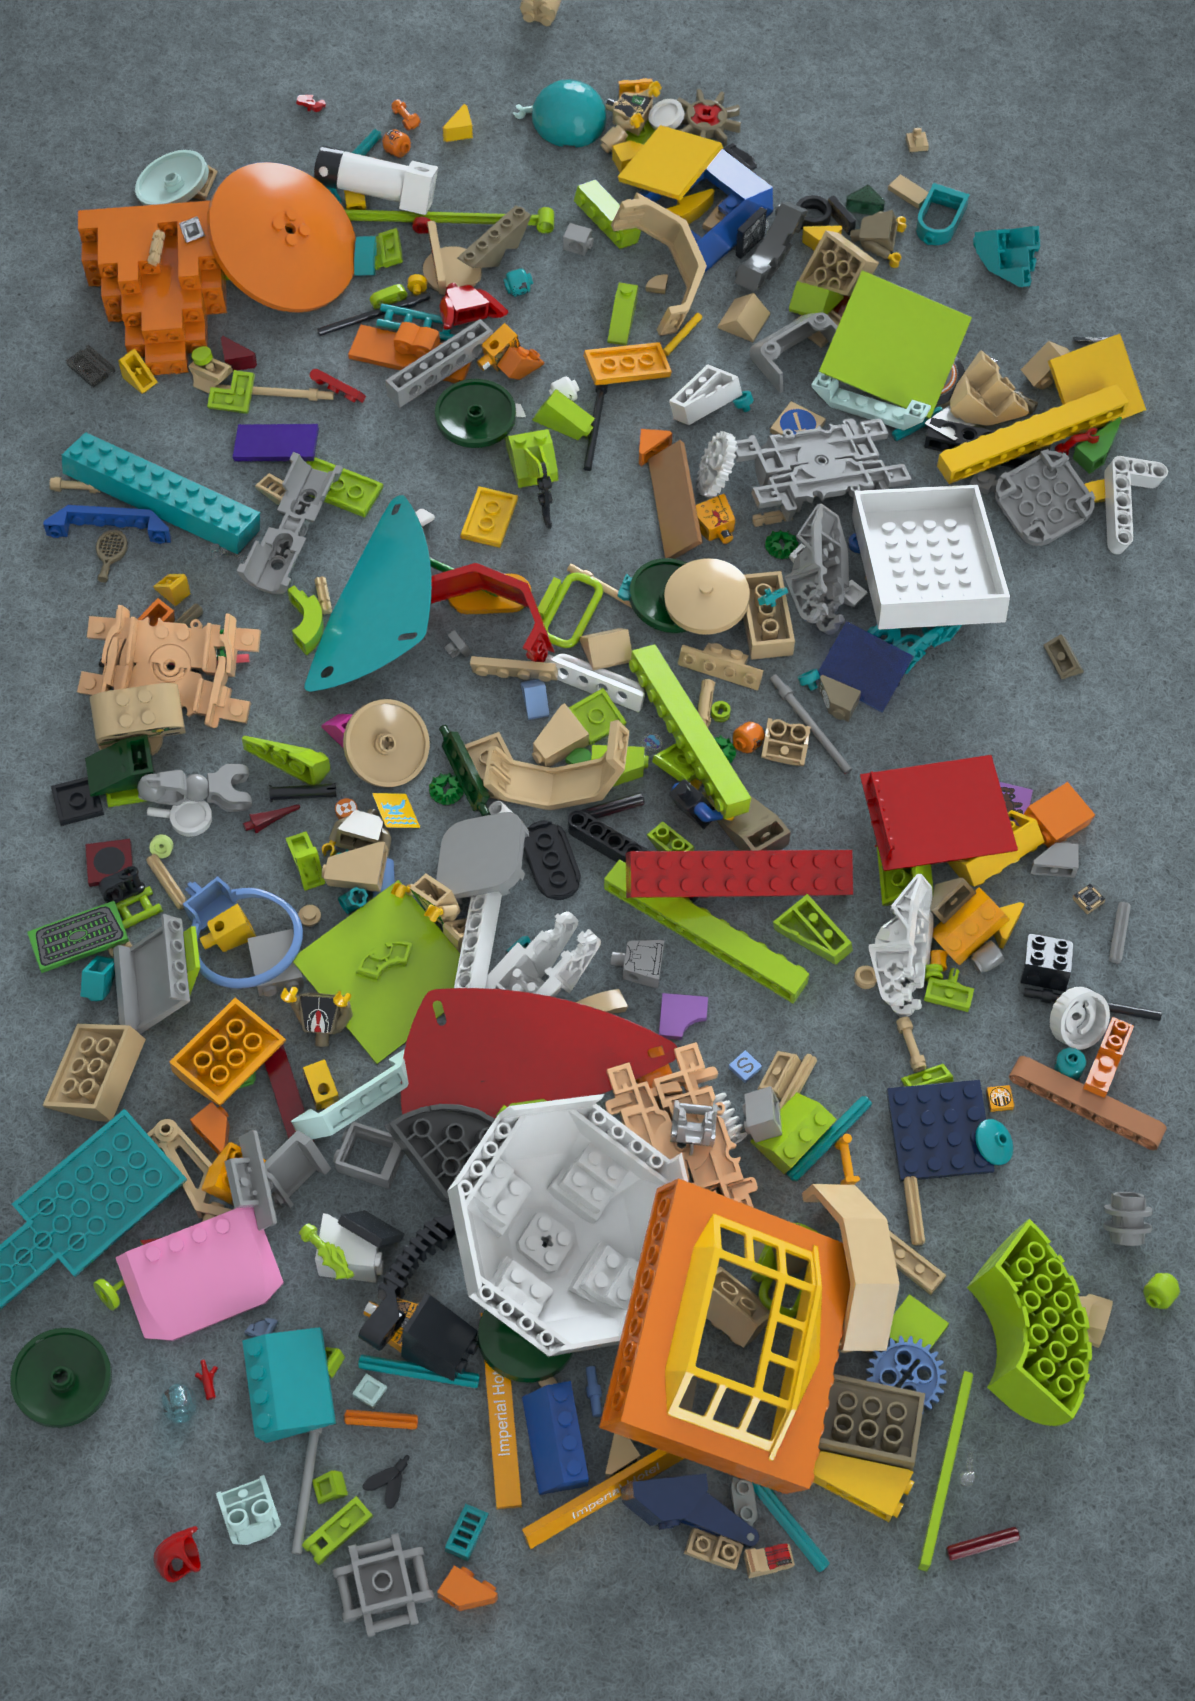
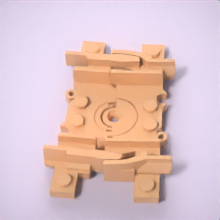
M118 605L116 618L89 616L87 638L105 640L101 660L105 666L102 675L81 671L77 692L92 696L97 693L110 691V687L114 688L113 690L152 684L174 683L178 685L181 706L187 708L186 715L188 717L194 714L205 716L204 724L211 728L218 727L220 718L247 724L251 702L230 698L232 689L225 685L228 677H235L237 651L259 652L261 631L259 629L236 628L237 620L231 614H226L224 634H220L221 625L207 623L203 627L202 623L197 619L191 621V628L183 623L163 622L160 618H158L156 626H150V619L148 617L144 620H138L135 617L130 618V611L123 605ZM217 649L226 650V657L218 656L217 661ZM169 663L175 664L173 670H168L167 666ZM192 668L202 669L207 675H214V682L204 680L201 674L192 672Z

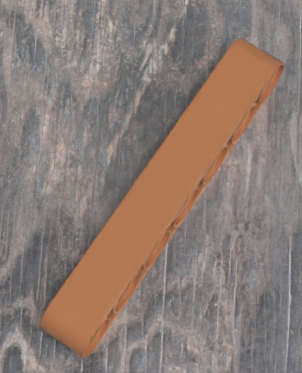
M1026 1056L1018 1057L1009 1075L1010 1081L1150 1150L1158 1149L1167 1130V1127L1159 1120L1107 1095L1103 1098L1084 1090V1084Z

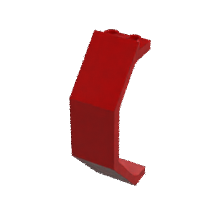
M478 563L431 576V604L479 590H485L529 608L535 624L522 647L527 651V658L532 662H544L548 651L555 653L528 583Z

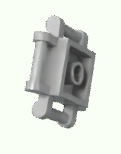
M398 1533L392 1534L391 1538L356 1546V1544L349 1545L352 1564L333 1570L334 1579H337L344 1611L342 1613L343 1622H352L364 1617L368 1637L375 1636L376 1632L410 1623L411 1626L419 1624L414 1604L434 1599L433 1590L429 1589L422 1558L424 1556L423 1547L402 1551ZM394 1547V1551L359 1560V1556ZM407 1560L413 1561L420 1591L418 1593L412 1594L405 1565ZM353 1574L361 1607L357 1609L353 1607L347 1579L349 1575ZM407 1606L408 1613L376 1622L372 1621L371 1615H379Z

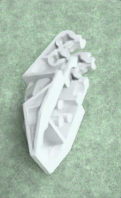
M917 874L891 905L890 911L896 916L880 928L875 938V944H869V952L880 995L900 1017H908L915 1010L922 1008L921 1000L913 999L912 993L916 988L924 987L926 965L930 964L934 926L933 912L930 910L932 886L922 874ZM906 979H908L910 983H907L906 987H903L901 983H904Z
M564 912L561 915L557 913L555 915V918H557L555 920V928L545 932L541 931L526 948L517 943L488 974L485 988L521 991L556 997L561 988L570 993L600 947L601 940L588 929L585 933L582 931L577 936L579 944L572 952L568 950L562 952L576 930L579 921L570 912ZM562 952V959L552 968L555 961ZM548 974L549 978L544 982L541 978Z

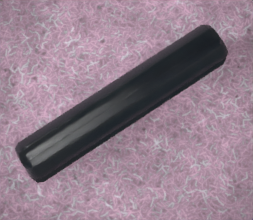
M636 793L588 807L581 811L597 819L642 806L645 800L642 793Z

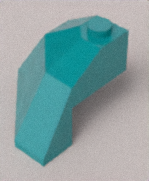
M1039 226L975 232L973 245L988 271L1018 287L1031 285L1030 271H1034L1037 261L1036 257L1034 258L1035 251L1039 252L1040 249Z

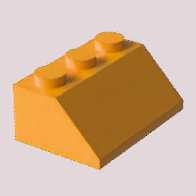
M980 887L975 890L976 894L945 924L940 922L933 928L932 937L959 966L1010 920Z

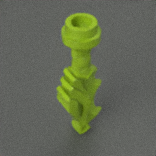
M309 1223L304 1225L299 1231L301 1239L304 1242L310 1241L318 1249V1256L323 1259L322 1265L328 1266L335 1271V1280L353 1278L354 1273L348 1268L344 1251L339 1246L336 1248L335 1244L325 1243L317 1235L318 1229L314 1225Z

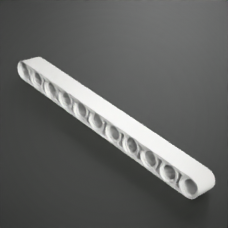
M495 801L488 807L491 815L512 812L501 801ZM499 891L471 896L454 988L486 987L502 897Z

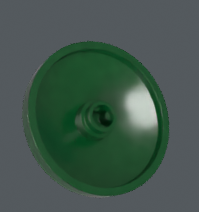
M467 379L454 383L442 392L435 405V421L441 434L452 443L468 448H482L498 443L511 432L516 421V405L511 394L501 385L486 379Z
M672 558L655 559L645 563L635 572L629 586V601L635 614L645 624L667 633L688 632L671 619L666 610L664 598L665 587L669 578L687 562Z
M486 1309L481 1316L478 1327V1346L482 1357L495 1372L507 1379L524 1383L549 1379L564 1369L573 1355L572 1352L548 1356Z
M56 1328L37 1335L18 1353L10 1375L11 1392L19 1409L33 1422L52 1428L69 1427L86 1420L101 1407L110 1390L112 1368L105 1349L93 1336L78 1329Z

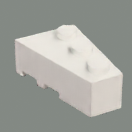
M707 364L669 400L673 418L690 425L740 397L742 391L739 378Z

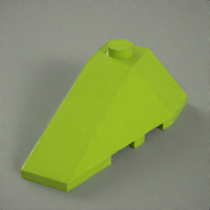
M243 736L242 738L244 750L308 785H319L331 770L329 758L322 752L317 753L312 749L249 736Z

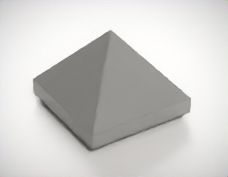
M198 216L179 223L186 243L205 236Z

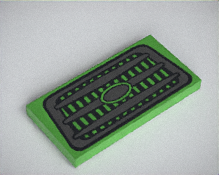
M115 901L27 932L41 973L129 942Z

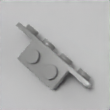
M252 1130L239 1137L243 1158H231L224 1162L234 1208L254 1207L258 1230H264L275 1225L277 1220L258 1133L256 1130Z

